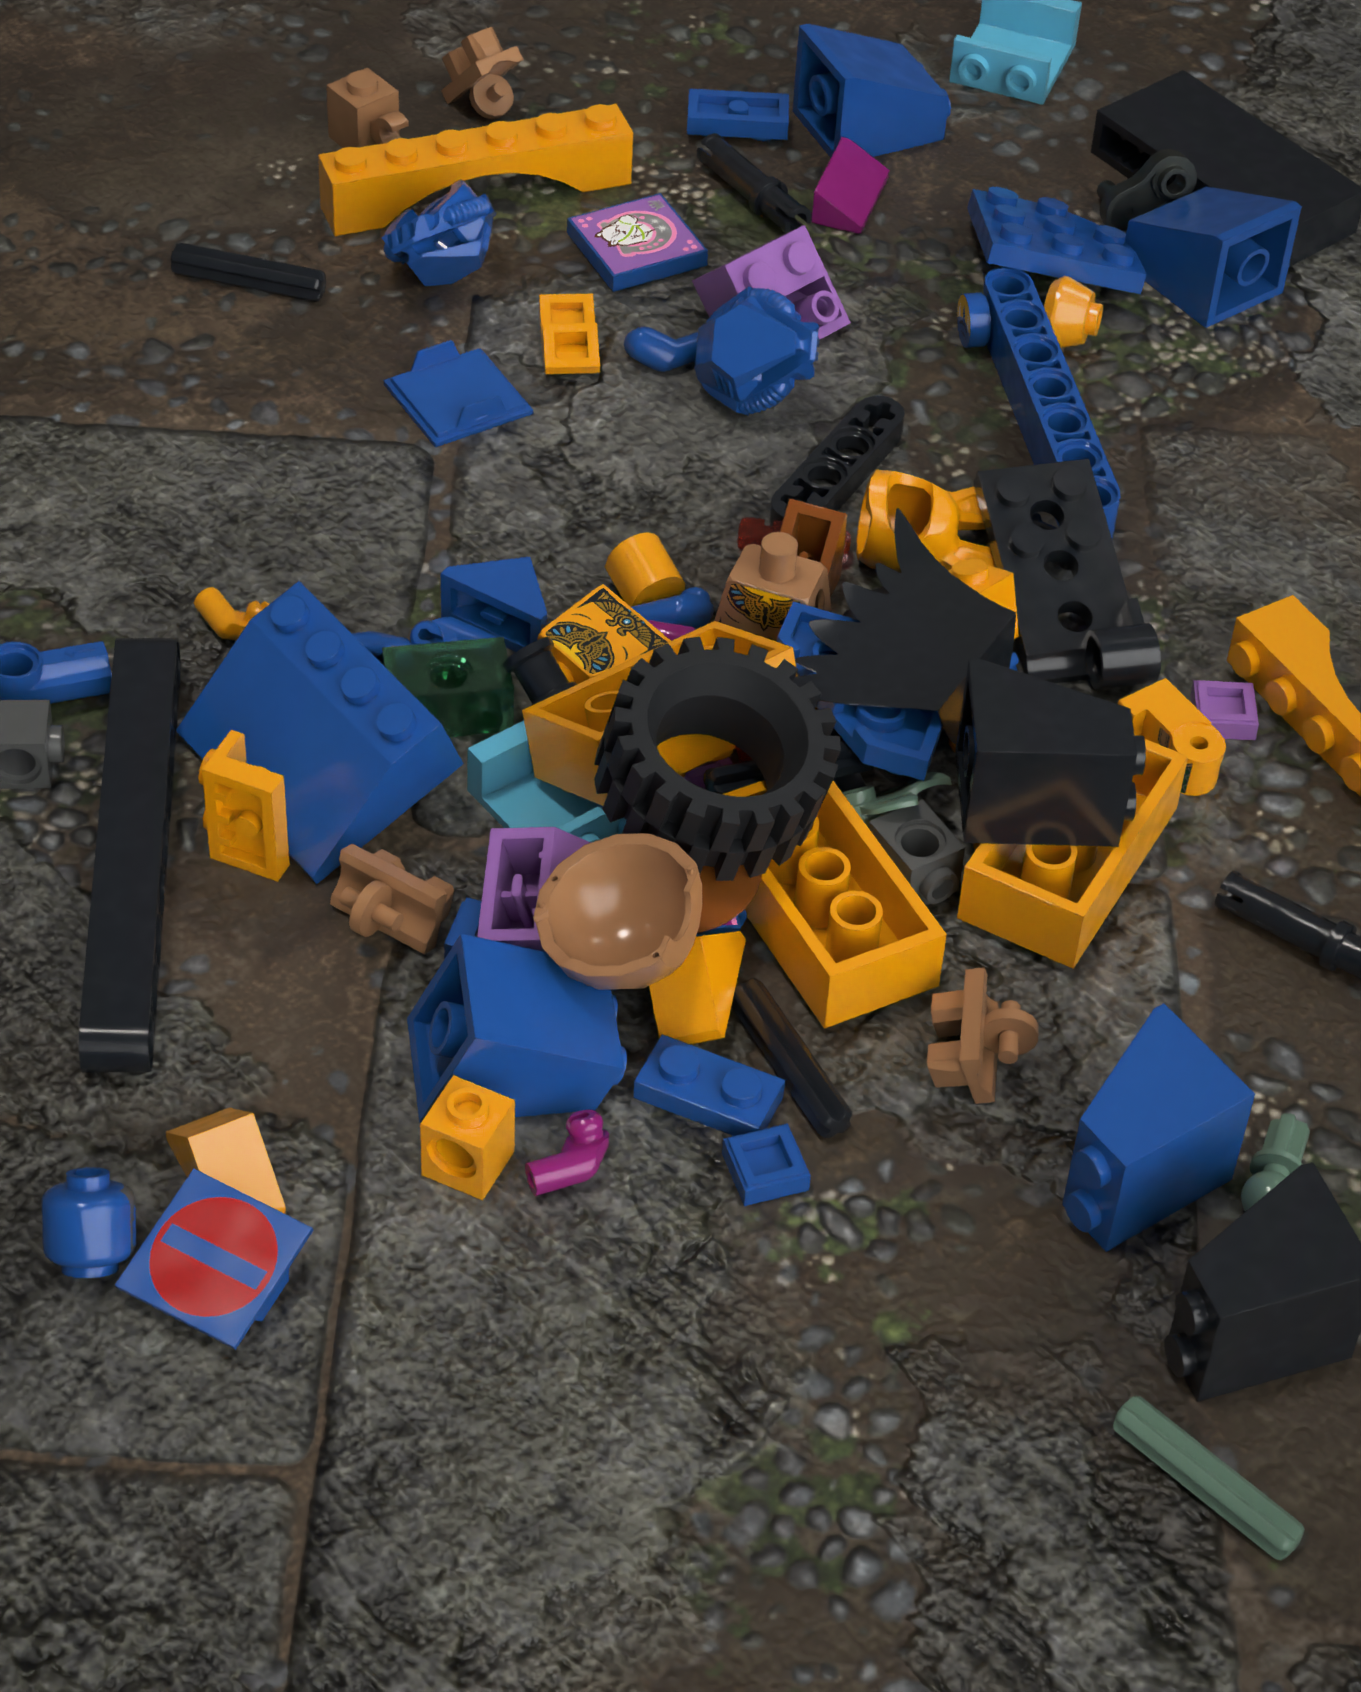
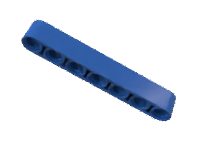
M1009 267L994 268L985 276L983 295L988 300L991 316V332L987 347L1033 464L1089 459L1113 540L1121 498L1120 489L1033 280L1022 270Z

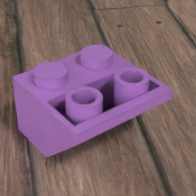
M805 225L692 280L709 317L719 307L749 286L752 288H768L791 300V303L795 305V311L801 315V322H815L819 324V339L851 323Z
M557 827L491 828L477 937L545 952L533 919L539 891L559 863L582 846L591 842Z

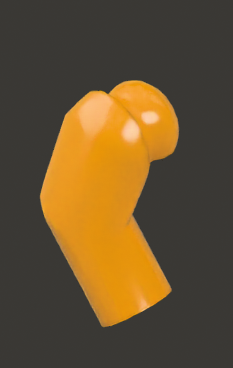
M214 587L203 589L194 600V607L220 638L237 640L249 621L269 605L268 602L263 601L260 604L255 600L248 604L246 612L234 610L220 591Z

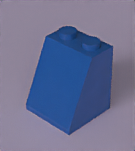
M813 24L799 25L792 112L830 158L842 137L852 140L872 157L944 140L946 120L951 113L949 96L903 44Z
M1204 187L1129 220L1125 242L1138 255L1147 274L1145 282L1204 328H1208L1283 293L1302 206L1291 200Z
M460 934L407 1017L419 1122H422L453 1075L514 1099L515 1117L596 1110L611 1087L617 1085L622 1080L627 1064V1053L625 1048L621 1046L616 1021L618 1011L617 998L615 995H612L611 990H598L569 978L546 952Z
M1165 1003L1153 1009L1079 1121L1062 1205L1065 1207L1066 1213L1074 1226L1082 1232H1088L1105 1252L1232 1180L1255 1093Z

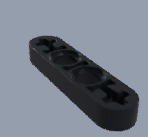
M871 396L858 402L774 493L771 499L769 521L771 530L773 532L781 531L789 498L838 511L900 442L905 417L904 408L901 404L885 396ZM869 426L873 427V432L869 431ZM856 449L865 454L849 456L840 453L839 450ZM815 479H828L836 482L837 485L831 487L819 486L811 483V481Z

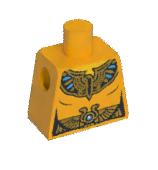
M604 584L596 587L545 626L538 636V640L544 637L551 638L554 643V648L551 651L567 680L577 684L671 641Z

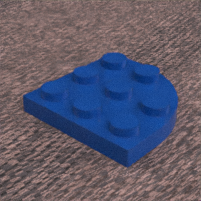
M990 187L988 192L972 189L967 209L987 263L1058 278L1069 276L1077 282L1141 294L1147 274L1135 250L1125 242L1127 235L1122 230L1111 226L1098 225L1067 212L1068 205L1054 198L1040 197L1038 202L1020 199L1015 192L1001 187Z

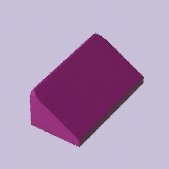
M842 137L815 189L812 223L861 234L888 180L890 170L852 140Z

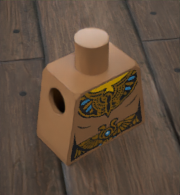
M784 532L769 533L762 539L761 546L750 544L744 547L727 579L714 621L777 642L778 634L793 601L832 612L827 568L821 562L797 556L798 542L792 535Z

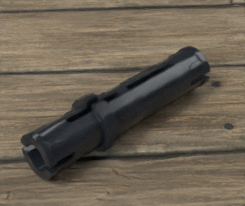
M713 133L701 141L713 154L711 156L703 148L698 147V160L707 165L749 201L750 209L759 217L771 219L785 234L803 226L795 218L796 215L805 222L811 223L812 213L810 209L801 205L788 194L786 184L778 178L765 175L729 145L722 136Z
M1235 870L1227 875L1220 888L1228 892L1226 895L1217 893L1215 899L1216 907L1222 910L1225 909L1319 958V965L1330 971L1340 968L1361 979V936L1356 934V926L1344 920L1336 924L1253 882Z

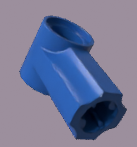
M103 641L41 652L32 645L22 642L0 644V700H50V704L110 693L112 672L108 652Z

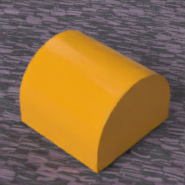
M639 533L625 539L611 551L604 566L622 599L630 607L680 595L685 590V581L661 540L654 533Z

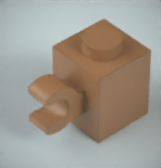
M365 68L355 71L342 79L326 85L328 134L342 148H359L388 143L393 139L402 138L400 136V129L408 126V119L399 112V91L372 70Z

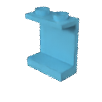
M982 0L979 25L972 37L957 35L954 39L949 82L1043 105L1076 45L1082 2L1074 0Z
M524 721L468 748L467 791L504 828L557 827L591 843L615 834H622L626 824L625 818L610 823L602 809L603 806L573 793L565 792L561 788L535 778Z

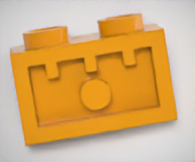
M230 730L217 749L212 748L206 753L199 769L198 780L203 785L205 800L203 827L208 833L209 855L211 859L278 882L290 865L284 776L271 772L264 767L248 764L245 735L238 731Z

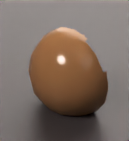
M649 833L615 834L582 846L556 866L539 891L533 919L537 926L542 948L569 978L598 990L644 989L671 975L682 965L689 954L700 924L702 883L697 863L677 843Z

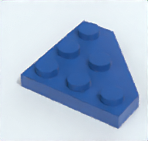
M793 601L778 634L777 642L793 647L795 659L813 655H837L834 650L829 648L814 634L809 626V622L818 619L858 623L859 621ZM796 663V668H798L797 676L816 674V672ZM818 701L816 707L819 710L831 708L836 719L834 729L862 763L887 770L896 775H905L922 781L925 780L943 730L938 711Z

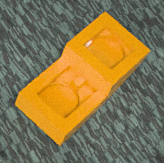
M593 293L539 294V320L545 374L600 373L597 323H595Z

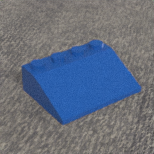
M300 581L295 583L249 621L176 729L179 736L201 760H203L210 749L218 748L230 730L243 733L245 735L247 763L253 766L264 767L271 772L284 776L289 855L316 885L341 865L339 861L341 849L350 844L362 848L464 764L443 725Z

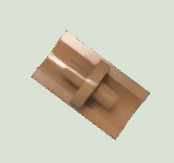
M489 27L467 36L461 41L462 47L454 49L442 58L452 82L443 88L441 92L447 104H450L470 89L469 97L475 111L485 118L496 119L510 110L514 99L512 88L503 76L518 65L523 58L517 46L503 51L493 27Z
M354 844L341 849L339 857L341 873L337 886L332 893L330 905L350 915V929L364 937H369L379 930L423 954L435 948L440 924L450 912L454 895L453 885L436 876L422 880L406 872L400 858L383 849L374 854Z
M985 967L965 970L963 990L932 994V1023L938 1038L961 1035V1038L956 1041L928 1044L927 1066L935 1087L968 1085L975 1104L995 1102L997 1058L1005 1064L1015 1063L1018 1060V1055L1025 1054L1036 1046L1039 1036L1038 1022L1034 1016L1021 1010V1005L1018 1002L1008 1000L1003 1002L1001 1008H999L998 1002L988 997L986 994L988 975Z

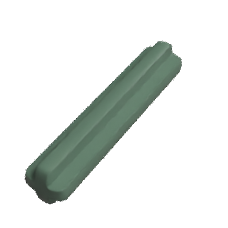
M1135 1395L1122 1405L1115 1415L1116 1418L1113 1423V1428L1119 1435L1274 1559L1282 1561L1297 1548L1305 1531L1301 1522L1141 1396Z

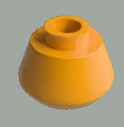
M1063 276L1053 281L1046 296L1044 309L1060 347L1082 345L1085 343L1088 335L1097 336L1102 320L1103 304L1095 303V292L1069 276Z

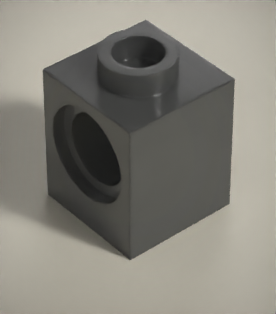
M0 700V789L51 788L53 764L63 763L65 759V733L63 725H53L50 700Z
M923 799L919 800L918 805L900 808L869 821L868 828L925 905L940 903L953 893L959 891L965 847Z

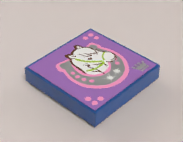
M661 193L567 218V234L613 292L707 266L708 250Z

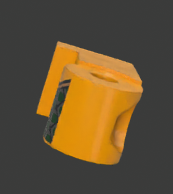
M1167 678L1118 700V705L1131 709L1135 735L1144 736V739L1188 756L1181 794L1200 796L1214 789L1226 750L1225 739L1211 724V721Z

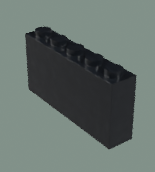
M1184 70L1097 110L1091 153L1128 179L1134 176L1153 154L1160 150L1173 149L1180 151L1194 164L1197 172V182L1193 192L1204 187H1212L1291 200L1301 205L1302 208L1289 267L1357 232L1361 215V186ZM1177 174L1172 175L1168 179L1166 186L1176 179Z

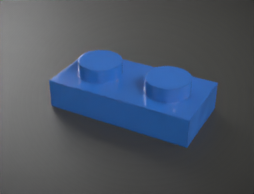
M689 89L687 135L706 137L714 133L723 137L752 138L757 141L788 139L789 94Z
M662 1034L634 1081L633 1098L736 1136L767 1128L784 1097L785 1080Z

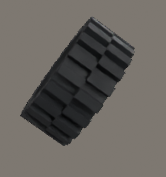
M694 637L683 639L678 655H676L668 643L654 649L650 662L648 663L641 658L631 668L627 681L623 680L596 753L594 765L599 766L594 778L597 794L608 793L602 809L610 823L621 818L626 819L622 834L649 833L677 843L697 863L699 874L703 866L714 867L716 881H733L740 865H744L751 878L766 873L771 859L778 866L791 858L796 845L801 847L806 839L838 768V764H835L841 751L840 736H830L836 724V719L831 708L815 710L822 693L812 681L798 687L793 682L798 668L785 659L777 668H774L764 662L768 650L752 644L748 655L734 652L735 639L717 637L713 649L704 650L701 638ZM685 734H703L728 741L744 751L756 763L765 779L767 792L757 796L736 797L714 793L698 787L676 773L661 757L657 746L665 740Z

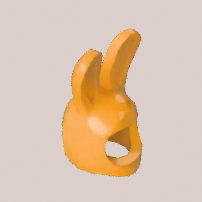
M889 470L874 471L867 484L859 516L856 537L858 560L869 568L876 569L875 565L881 563L901 573L894 535L896 509L899 508L923 545L947 570L952 569L956 562L964 559H981L986 561L988 565L995 567L990 547L961 540L958 536V530L985 529L974 486L950 492L925 479Z

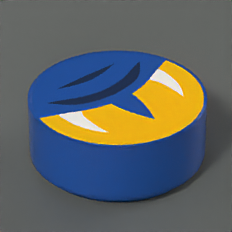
M982 292L963 293L958 300L957 324L959 337L964 348L984 347L990 338V308L988 300Z

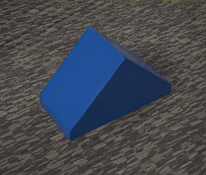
M531 557L447 567L441 572V618L454 617L501 637L502 646L514 652L537 641L541 630L547 626V610Z

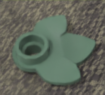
M927 772L924 781L911 777L901 786L892 787L875 793L874 786L860 787L842 793L867 827H869V821L887 814L888 811L918 805L917 794L922 790L936 785H952L951 778L944 773Z

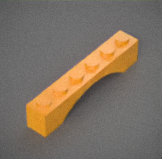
M597 104L582 110L558 114L545 113L535 118L511 122L497 121L488 126L464 130H445L439 134L411 139L397 138L388 143L359 148L344 147L335 152L318 154L320 207L335 237L385 228L403 211L426 196L453 185L458 180L465 181L485 175L507 173L540 175L564 182L581 192L628 185L632 182L633 131L617 104Z
M1294 595L1236 617L1227 662L1238 676L1244 678L1248 683H1253L1254 689L1267 701L1270 708L1280 715L1305 740L1307 746L1313 752L1318 753L1335 770L1349 789L1361 797V713L1348 699L1335 674L1330 655V630Z

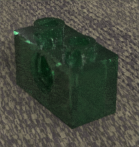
M504 637L382 647L383 665L443 725L449 737L499 733L514 725V686L511 673H506L502 666V663L508 658Z

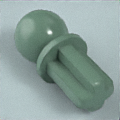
M1283 1113L1280 1119H1273L1269 1124L1262 1150L1252 1156L1250 1162L1252 1176L1246 1181L1241 1192V1204L1245 1212L1295 1169L1303 1165L1302 1158L1310 1130L1307 1123L1298 1121L1294 1114Z

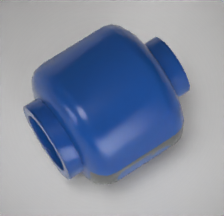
M97 1167L69 1170L66 1172V1182L51 1187L42 1196V1246L44 1254L49 1261L61 1266L62 1274L75 1278L108 1276L116 1273L119 1270V1263L127 1260L136 1249V1200L134 1193L129 1186L110 1180L109 1170Z

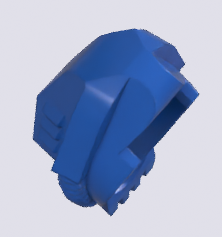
M458 180L450 186L451 190L449 193L433 201L419 216L411 208L405 211L388 227L385 236L382 237V240L385 242L383 250L386 258L392 262H401V264L407 262L408 266L425 287L453 284L480 269L483 265L491 239L493 217L496 216V212L485 193L478 197L463 180Z
M748 286L719 307L706 323L698 328L695 357L697 379L706 392L737 413L749 416V414L760 413L767 408L774 407L794 388L795 380H807L814 377L815 367L812 363L818 361L819 324L815 322H801V315L795 311V305L782 294L768 288H752Z

